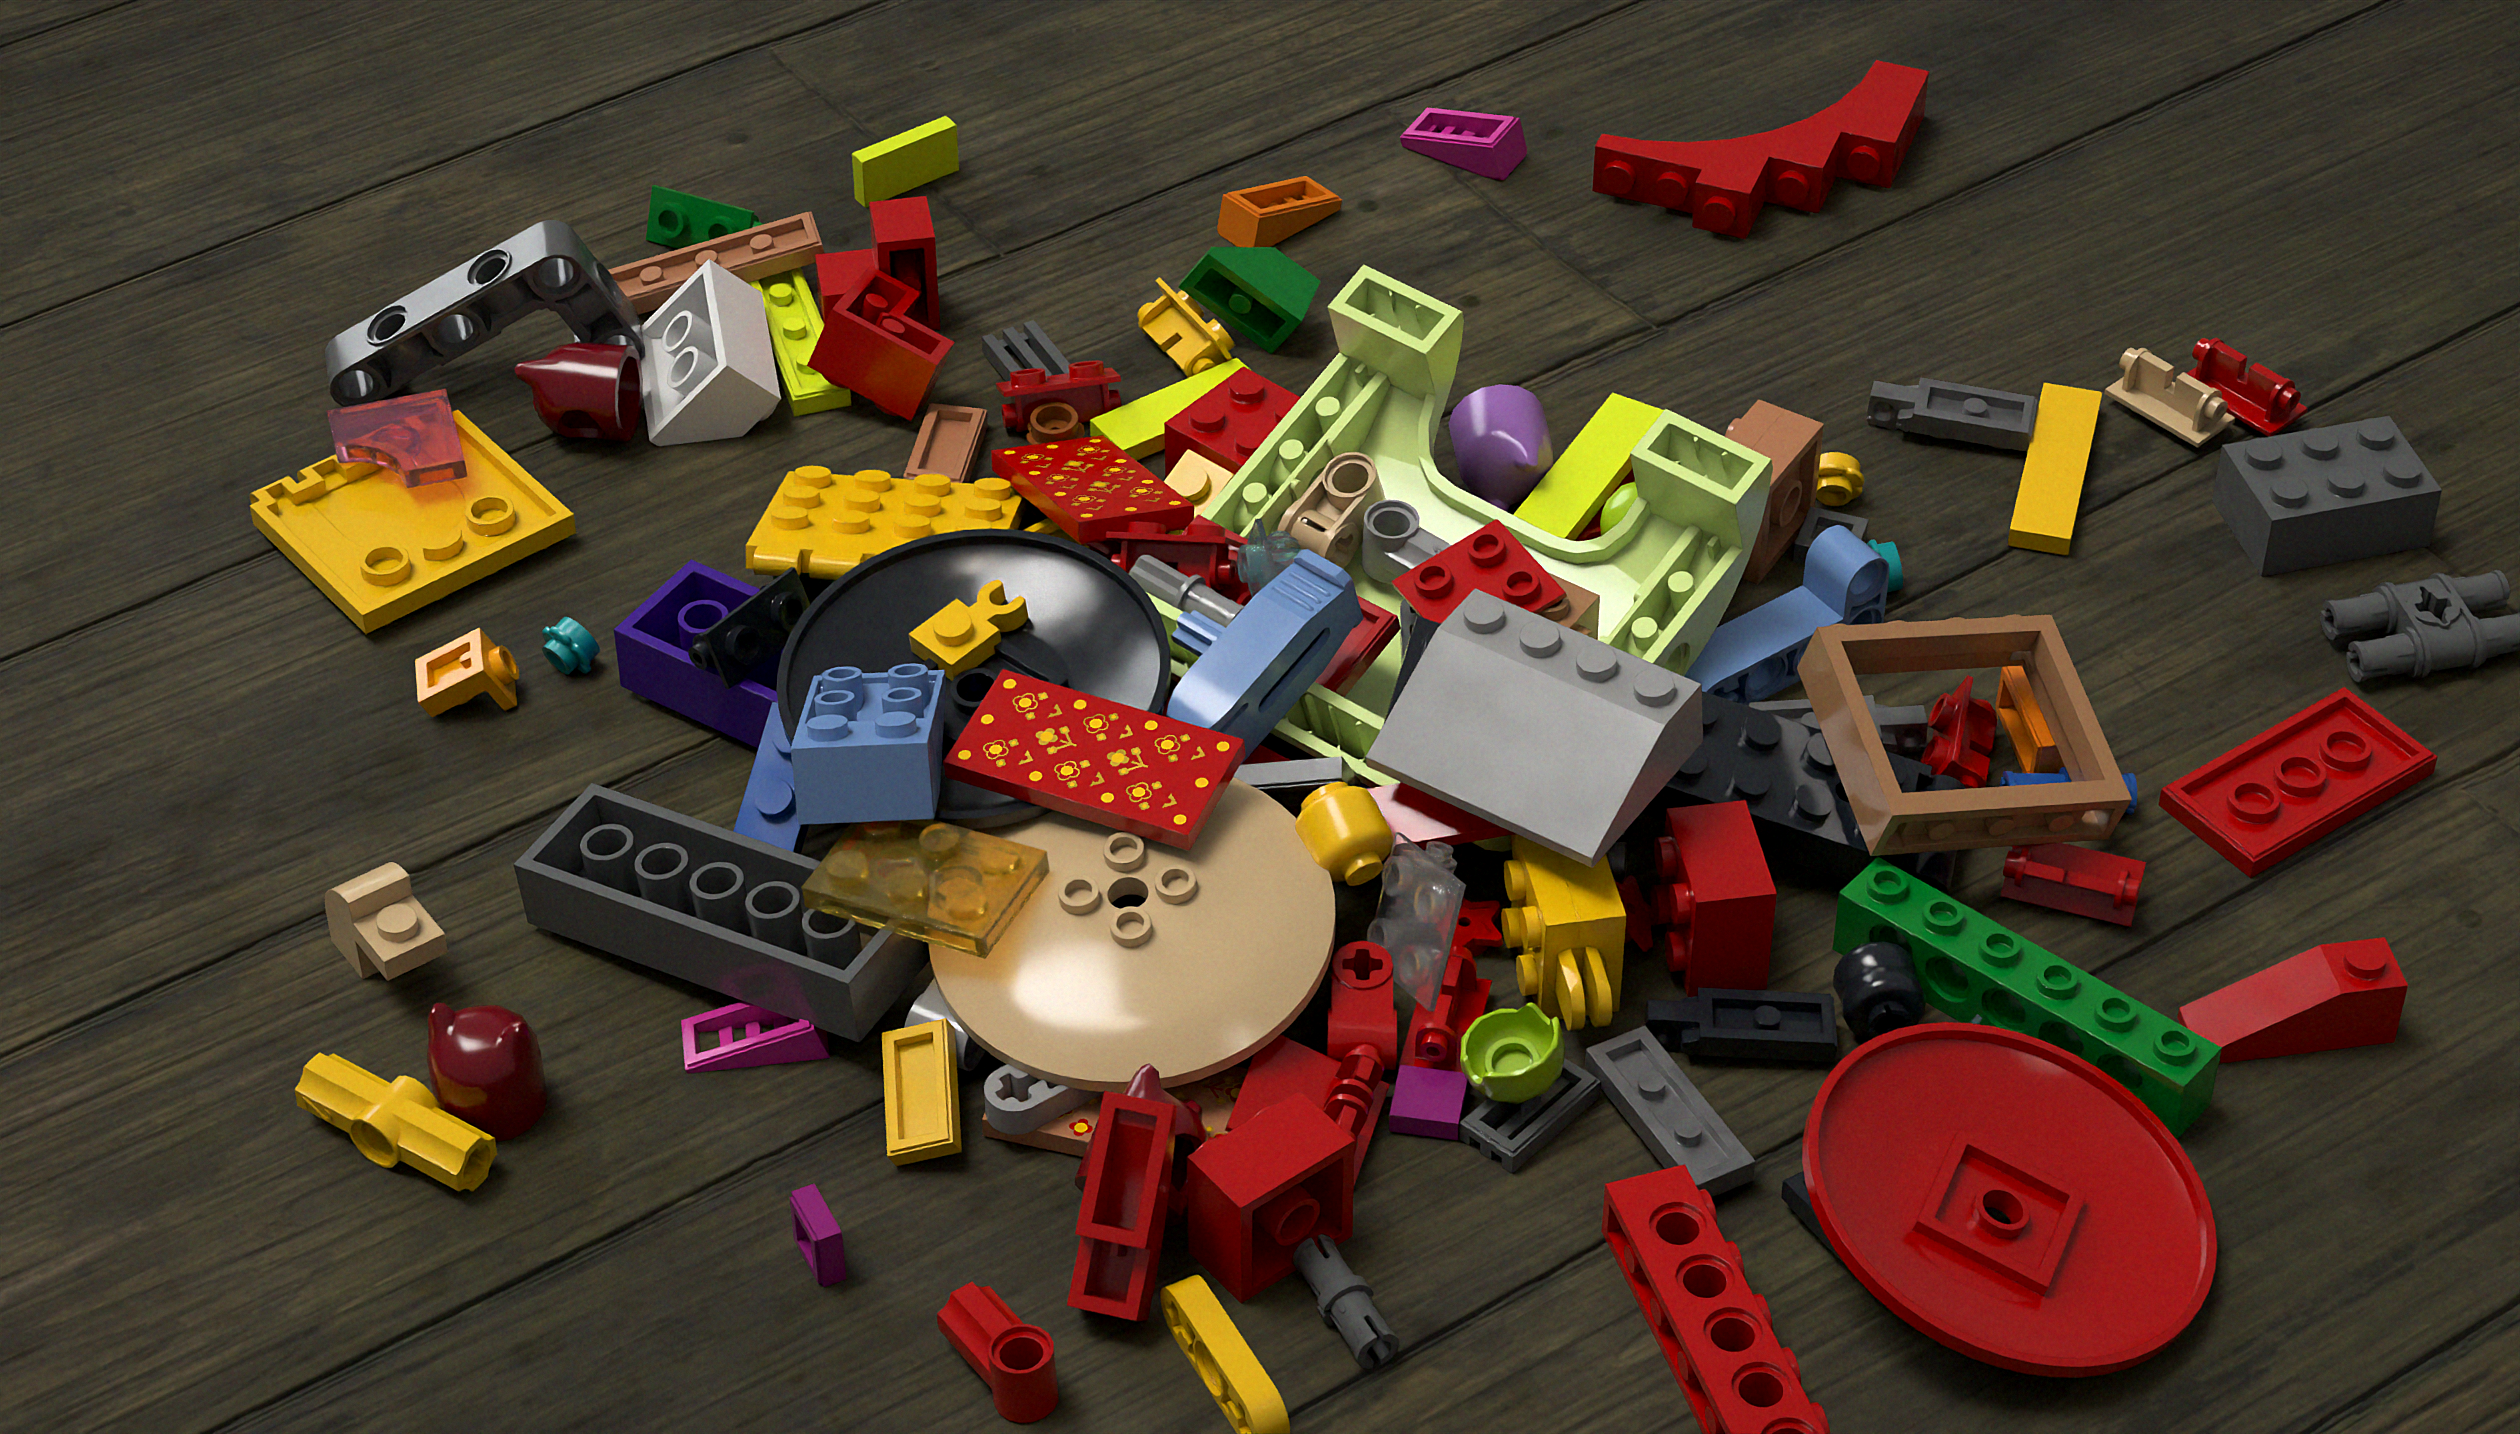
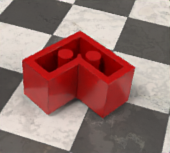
M927 196L869 202L872 249L815 255L818 300L823 324L825 325L831 309L871 265L921 292L910 319L931 330H940L936 243Z
M870 265L831 309L807 366L821 373L825 380L832 385L840 388H849L872 400L881 411L912 421L929 399L955 342L910 319L921 292Z

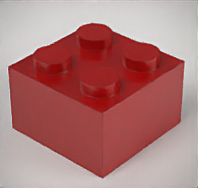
M1243 366L1164 423L1165 479L1187 449L1235 475L1301 397Z
M1746 800L1668 808L1666 810L1664 837H1656L1654 842L1655 863L1657 872L1661 877V882L1659 885L1651 886L1650 900L1655 924H1665L1667 929L1665 934V953L1670 972L1680 971L1687 997L1697 996L1698 987L1740 990L1767 989L1777 892Z
M1300 1090L1276 1105L1264 1107L1252 1119L1223 1136L1204 1142L1194 1153L1187 1156L1188 1252L1240 1303H1243L1297 1270L1293 1265L1292 1257L1297 1247L1306 1239L1312 1237L1315 1245L1323 1254L1324 1251L1317 1242L1318 1235L1330 1236L1336 1246L1352 1237L1355 1140Z

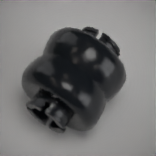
M1884 941L1861 944L1845 954L1836 965L1833 975V987L1842 1003V1016L1848 1028L1861 1038L1871 1040L1899 1028L1917 1025L1924 1015L1926 995L1917 979L1916 966L1910 953L1899 945Z

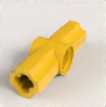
M319 1052L304 1066L300 1082L294 1089L297 1106L348 1132L358 1150L367 1159L384 1168H392L399 1161H402L457 1191L467 1189L473 1192L488 1177L489 1168L497 1155L495 1137L441 1110L439 1102L430 1090L416 1079L406 1075L398 1076L392 1083H389L334 1053L326 1056Z

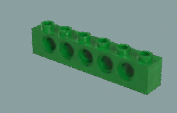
M1879 857L1839 892L1832 947L1834 951L1844 956L1858 945L1868 942L1884 941L1899 945L1909 952L1916 966L1917 979L1926 995L1927 1004L1961 1023L1994 1026L2023 1033L2073 1053L2108 1074L2139 1098L2163 1122L2176 1139L2211 1105L2222 1047Z

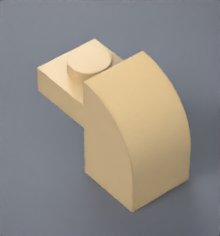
M394 862L386 863L326 892L325 909L331 941L362 979L380 971L386 980L389 981L448 953L445 933L413 896L409 874Z

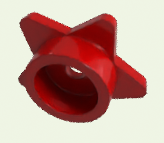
M1629 875L1623 878L1620 883L1615 881L1626 913L1624 944L1634 939L1638 946L1644 952H1647L1653 946L1651 928L1657 925L1653 917L1652 907L1644 901L1635 877Z
M1448 891L1445 894L1443 909L1422 917L1419 923V929L1437 935L1438 945L1444 952L1450 947L1462 946L1470 950L1473 957L1482 954L1488 946L1500 947L1503 944L1502 934L1493 924L1501 912L1500 903L1496 900L1471 903L1458 893Z

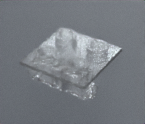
M1396 832L1390 857L1387 858L1383 866V886L1375 919L1368 928L1367 941L1374 942L1387 950L1393 962V980L1428 1011H1434L1466 885L1453 875L1457 865L1456 860L1452 858L1453 847L1442 842L1430 841L1427 843L1426 850L1424 851L1403 833Z

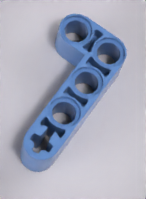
M1841 525L1829 527L1820 533L1808 549L1803 585L1717 627L1684 677L1702 684L1703 692L1743 705L1759 702L1800 681L1801 678L1797 666L1817 627L1838 623L1846 625L1883 623L1890 573L1889 563L1846 527Z

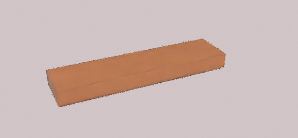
M810 211L612 268L608 271L620 289L632 302L639 315L659 309L708 259L748 283L815 263V255L825 254L812 212Z

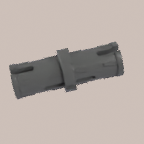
M1318 1235L1317 1242L1323 1249V1254L1315 1245L1312 1237L1306 1239L1294 1251L1292 1261L1295 1268L1301 1272L1318 1298L1319 1306H1317V1311L1328 1326H1336L1353 1352L1355 1360L1362 1368H1373L1374 1361L1367 1352L1369 1349L1379 1365L1386 1363L1397 1352L1399 1339L1390 1330L1374 1306L1373 1299L1371 1298V1296H1374L1372 1288L1362 1276L1353 1274L1330 1236Z

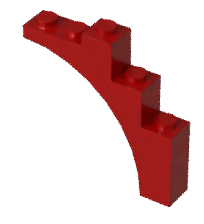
M1876 60L1863 80L1835 104L1807 119L1773 131L1733 139L1674 142L1649 141L1601 134L1595 145L1592 191L1693 213V228L1746 239L1764 202L1819 213L1836 177L1890 188L1923 120L1929 71Z

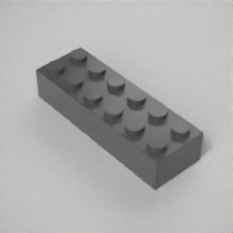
M593 783L513 864L529 924L798 1021L799 1019L809 1021L814 1027L859 1043L930 961L928 920L923 896Z

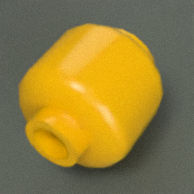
M1334 782L1318 788L1304 799L1301 804L1302 812L1295 822V830L1314 861L1320 867L1329 870L1332 882L1346 881L1348 885L1356 886L1375 878L1383 869L1382 861L1392 850L1394 836L1375 798L1370 792L1362 787L1349 786L1346 782Z

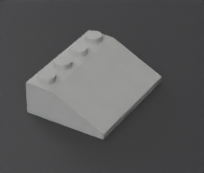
M1475 588L1437 628L1367 753L1366 765L1593 868L1702 744V684Z

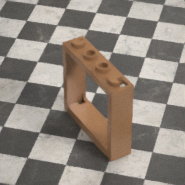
M2013 614L2005 617L1976 619L1954 617L1938 621L1905 622L1896 620L1881 624L1846 625L1838 623L1817 627L1797 666L1798 673L1870 856L2109 839L2132 801L2052 615L2021 616ZM2022 666L2071 782L1902 793L1855 675Z

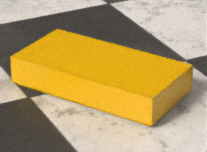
M947 1018L883 1032L882 1053L887 1157L895 1166H901L962 1152L955 1028Z

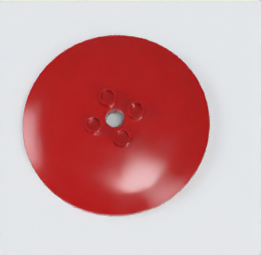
M1955 1022L1918 1024L1879 1035L1858 1046L1829 1073L1812 1103L1806 1119L1802 1140V1164L1810 1201L1825 1235L1852 1274L1874 1297L1902 1320L1940 1344L1981 1362L2025 1374L2077 1378L2105 1375L2131 1368L2151 1359L2168 1348L2183 1334L2200 1310L2211 1287L2217 1255L2216 1227L2203 1183L2191 1160L2163 1122L2122 1084L2073 1053L2026 1034L1994 1026ZM1984 1207L2000 1210L2010 1219V1224L1996 1221L1985 1211Z

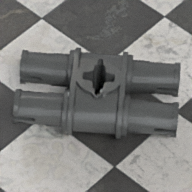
M2499 570L2453 579L2449 575L2438 572L2431 574L2425 580L2397 585L2391 582H2382L2369 594L2340 600H2326L2322 605L2324 610L2321 611V624L2325 635L2330 640L2372 632H2379L2385 635V638L2362 642L2354 641L2349 644L2348 649L2350 652H2347L2346 663L2351 677L2357 682L2402 673L2415 679H2422L2427 677L2429 672L2462 666L2472 670L2483 664L2486 658L2520 651V612L2480 620L2472 615L2473 613L2489 610H2504L2507 607L2508 603L2506 600L2509 599L2510 588L2505 575Z

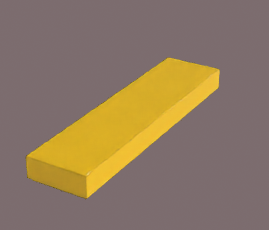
M2050 383L2043 384L2010 526L2009 546L2068 555L2099 415L2102 392Z

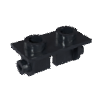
M791 567L771 583H766L760 588L759 592L705 632L697 634L693 638V646L688 650L692 663L702 670L707 667L717 669L725 688L730 689L782 650L798 620L811 605L796 568Z

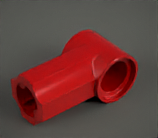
M972 1281L951 1292L948 1302L937 1313L939 1331L992 1389L993 1402L998 1413L1010 1421L1029 1423L1043 1419L1054 1411L1058 1403L1059 1391L1054 1342L1049 1333L1038 1326L1024 1324L990 1286H976Z

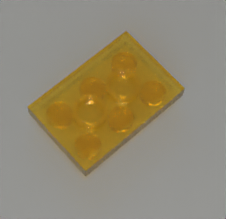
M933 819L852 822L804 883L802 892L805 907L986 959L1050 870L1048 855L1045 850Z

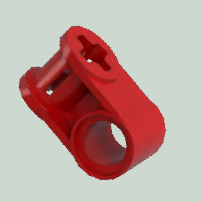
M1351 942L1341 947L1335 953L1332 962L1331 1008H1328L1327 1056L1342 1062L1345 1055L1355 1050L1357 1046L1363 1044L1371 1045L1380 1052L1381 1060L1384 1063V1070H1396L1397 1009H1393V962L1391 955L1384 947L1374 942Z

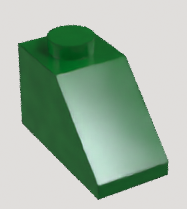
M1211 247L1181 280L1178 288L1265 351L1272 354L1302 322L1321 281L1275 247Z

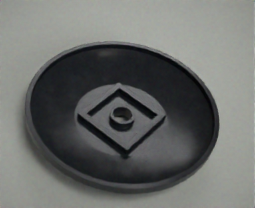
M972 529L932 535L893 547L857 565L829 585L806 609L789 635L778 668L777 699L780 718L786 738L790 746H792L813 676L822 675L823 672L831 668L849 666L859 668L862 673L888 672L889 669L897 665L914 663L925 665L928 670H939L938 664L928 658L924 661L912 652L908 634L956 598L966 606H972L977 602V595L980 589L987 583L998 579L1003 583L1006 597L1001 605L1009 604L1013 599L1021 595L1026 600L1028 619L1015 630L1000 632L1002 641L994 646L995 653L976 668L961 672L953 681L946 677L940 795L934 819L894 820L893 822L923 828L949 830L982 829L1009 825L1033 819L1056 810L946 778L943 761L982 702H970L962 698L968 693L983 694L988 692L1002 669L1162 715L1168 699L1171 682V657L1166 629L1157 608L1138 582L1103 555L1082 545L1055 536L1015 529Z

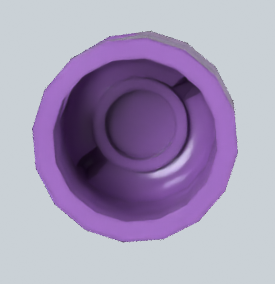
M1499 384L1480 388L1464 397L1453 409L1448 424L1460 478L1474 496L1508 512L1510 506L1526 500L1553 466L1552 442L1541 402L1532 392L1519 386Z

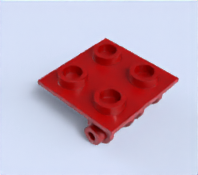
M1498 518L1391 581L1392 586L1420 617L1440 624L1447 619L1475 588L1535 614H1539L1567 597L1566 592Z
M1279 1035L1253 1055L1225 1131L1230 1132L1252 1119L1264 1107L1276 1105L1301 1090L1355 1140V1185L1390 1085L1380 1080L1384 1072V1063L1381 1060L1380 1052L1371 1045L1363 1044L1357 1046L1355 1050L1348 1052L1343 1061L1339 1062Z

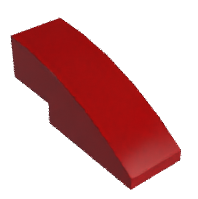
M1104 1091L1075 1235H1080L1081 1238L1067 1306L1134 1321L1148 1320L1165 1228L1175 1144L1177 1105Z

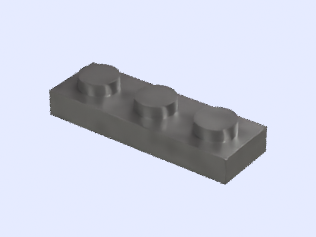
M1646 1026L1586 1049L1585 1069L1591 1075L1601 1080V1089L1665 1169L1685 1164L1698 1190L1706 1189L1711 1198L1754 1180L1756 1164L1754 1158Z

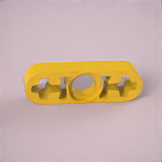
M1194 1275L1163 1287L1160 1292V1300L1167 1325L1237 1434H1290L1288 1414L1277 1388L1204 1279L1199 1275Z

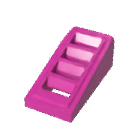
M1427 107L1400 136L1402 147L1496 180H1505L1527 154V146L1520 118Z
M745 1001L681 1020L685 1071L687 1073L830 1058L827 1031L814 1027L809 1021L802 1019L798 1021ZM774 1024V1030L762 1033L763 1025ZM745 1028L746 1038L734 1042L733 1029ZM719 1030L720 1047L700 1053L698 1032Z

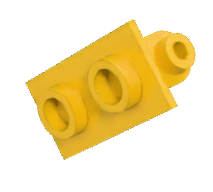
M1160 277L1155 281L1163 296L1154 303L1144 304L1139 309L1137 317L1140 330L1163 352L1166 351L1169 358L1188 378L1233 359L1229 350L1235 344L1221 324L1215 319L1206 324L1201 319L1205 316L1202 309L1191 296L1182 290L1176 294Z

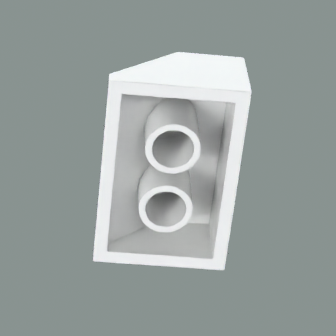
M708 259L641 326L645 345V356L641 360L643 399L649 440L657 446L742 437L758 421L767 419L781 400L762 292Z

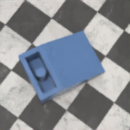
M910 663L894 666L888 672L862 673L859 668L844 666L831 668L823 672L822 675L813 676L791 746L798 825L934 819L941 782L946 692L945 670H928L925 665Z

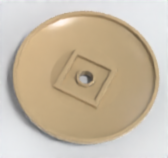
M1234 777L1190 851L1059 811H1053L1033 819L1009 825L973 829L950 857L939 877L932 897L928 916V947L932 971L938 990L948 1010L961 1028L995 1058L1030 1074V1076L1075 1089L1123 1093L1135 1072L1141 1066L1150 1063L1159 1071L1162 1089L1175 1087L1214 1075L1249 1058L1277 1038L1306 1008L1321 984L1334 948L1336 907L1330 872L1320 867L1312 858L1295 830L1297 819L1263 791ZM1124 895H1139L1146 899L1139 907L1130 906L1119 909L1112 905L1116 899Z

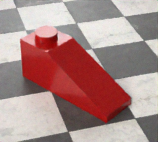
M2385 937L2323 944L2180 1007L2177 1018L2180 1025L2222 1047L2219 1064L2395 1042L2408 984Z

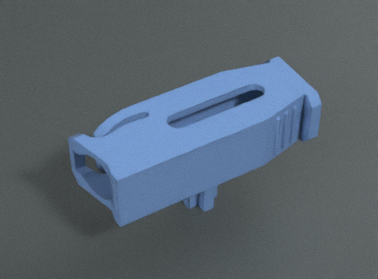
M1303 549L1294 558V562L1262 588L1226 628L1196 610H1193L1190 614L1185 611L1180 614L1176 620L1178 628L1171 635L1172 641L1195 654L1199 659L1185 673L1174 689L1168 704L1166 717L1244 739L1246 756L1240 764L1242 765L1321 675L1351 630L1356 628L1364 619L1352 577L1343 568L1309 549Z

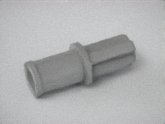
M1150 555L1140 556L1129 572V575L1138 582L1145 592L1183 612L1185 611L1190 614L1193 610H1196L1225 628L1245 607L1207 587L1205 579L1198 574L1192 575L1189 578Z

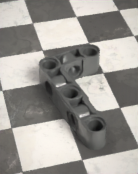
M545 220L534 224L492 249L479 254L338 334L329 341L325 349L329 390L333 400L346 408L361 409L376 403L399 389L401 390L403 384L437 365L444 366L502 333L503 328L537 309L544 310L548 308L550 312L556 311L573 331L575 342L632 345L638 351L640 361L645 356V345L638 313L632 302L617 285L608 269L602 262L596 259L569 225L558 220Z

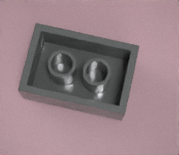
M2384 416L2222 445L2212 502L2261 577L2430 546L2442 489L2391 417Z

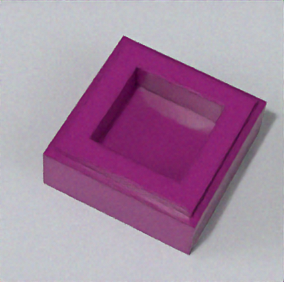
M1400 1065L1389 1114V1131L1458 1140L1459 1123L1462 1121L1468 1090V1080L1464 1073Z
M815 1183L791 1191L792 1197L789 1199L794 1242L817 1283H821L823 1287L845 1280L846 1269L842 1231Z

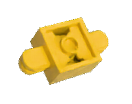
M1515 833L1511 835L1513 860L1504 862L1505 887L1512 904L1511 908L1502 909L1501 921L1503 937L1507 948L1517 947L1519 956L1516 958V972L1522 996L1532 995L1534 1003L1549 1019L1554 1017L1564 1019L1568 1031L1583 1029L1586 1015H1589L1591 1023L1595 1028L1609 1026L1612 1020V1012L1619 1011L1626 913L1606 854L1591 868Z

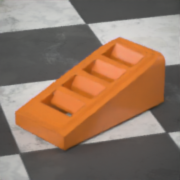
M1307 176L1223 194L1217 231L1221 237L1237 247H1271L1341 210L1342 199Z
M2002 667L1995 710L2023 773L2058 774L2060 768L2065 767L2023 667Z

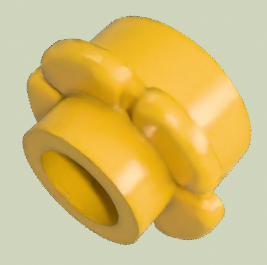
M1829 452L1821 454L1816 498L1821 503L1829 506H1842L1857 498L1862 493V486L1865 482L1864 476L1860 473V463L1854 457L1845 453Z

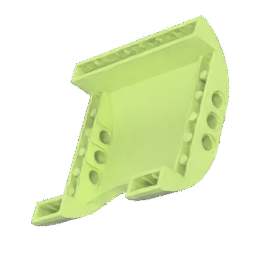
M1363 265L1328 305L1329 315L1340 352L1201 516L1294 562V558L1299 551L1294 553L1286 552L1277 545L1276 534L1282 516L1295 501L1301 498L1323 472L1327 463L1334 457L1346 452L1362 453L1373 460L1386 500H1400L1410 504L1418 512L1420 517L1419 526L1453 545L1498 518L1547 572L1600 595L1599 641L1681 676H1685L1717 628L1747 566L1761 526L1769 495L1773 472L1772 459L1665 409L1630 452L1638 497L1623 520L1603 536L1591 540L1577 542L1554 536L1454 486L1438 472L1434 463V443L1458 363L1464 325L1462 311ZM1362 543L1344 570L1352 577L1358 596L1397 615L1400 623V606L1404 598L1392 586V583L1372 579L1364 572L1361 565ZM1147 593L1157 608L1166 629L1171 657V679L1179 683L1185 673L1199 659L1198 656L1172 641L1171 635L1178 628L1176 620L1183 611ZM1400 630L1345 698L1314 682L1270 733L1316 758L1342 756L1360 781L1371 788L1402 783L1366 765V755L1383 727L1401 668ZM1511 835L1472 842L1485 850L1500 852L1512 850Z

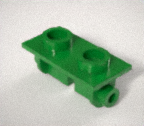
M653 185L646 240L681 249L764 225L765 223L759 222L758 216L754 215L755 211Z

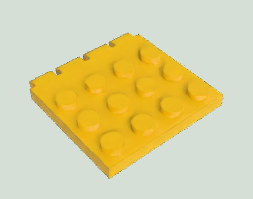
M437 407L402 423L401 431L403 435L391 428L350 447L351 459L344 453L339 452L298 471L299 483H296L290 476H287L250 493L252 503L250 511L253 524L365 634L388 625L394 620L440 600L448 594L494 574L498 570L546 549L550 545L576 533L574 514L459 410L447 414L440 407Z
M822 466L799 467L795 472L789 471L749 538L746 544V569H753L755 575L780 576L789 568L794 567L799 576L802 572L809 573L811 579L837 580L869 558L916 539L941 533L972 529L1018 530L1026 511V498L1011 487L1009 481L1000 478H983L975 481L974 484L951 482L949 477L941 474H923L911 480L891 478L888 472L881 470H863L852 476L831 474L830 469Z

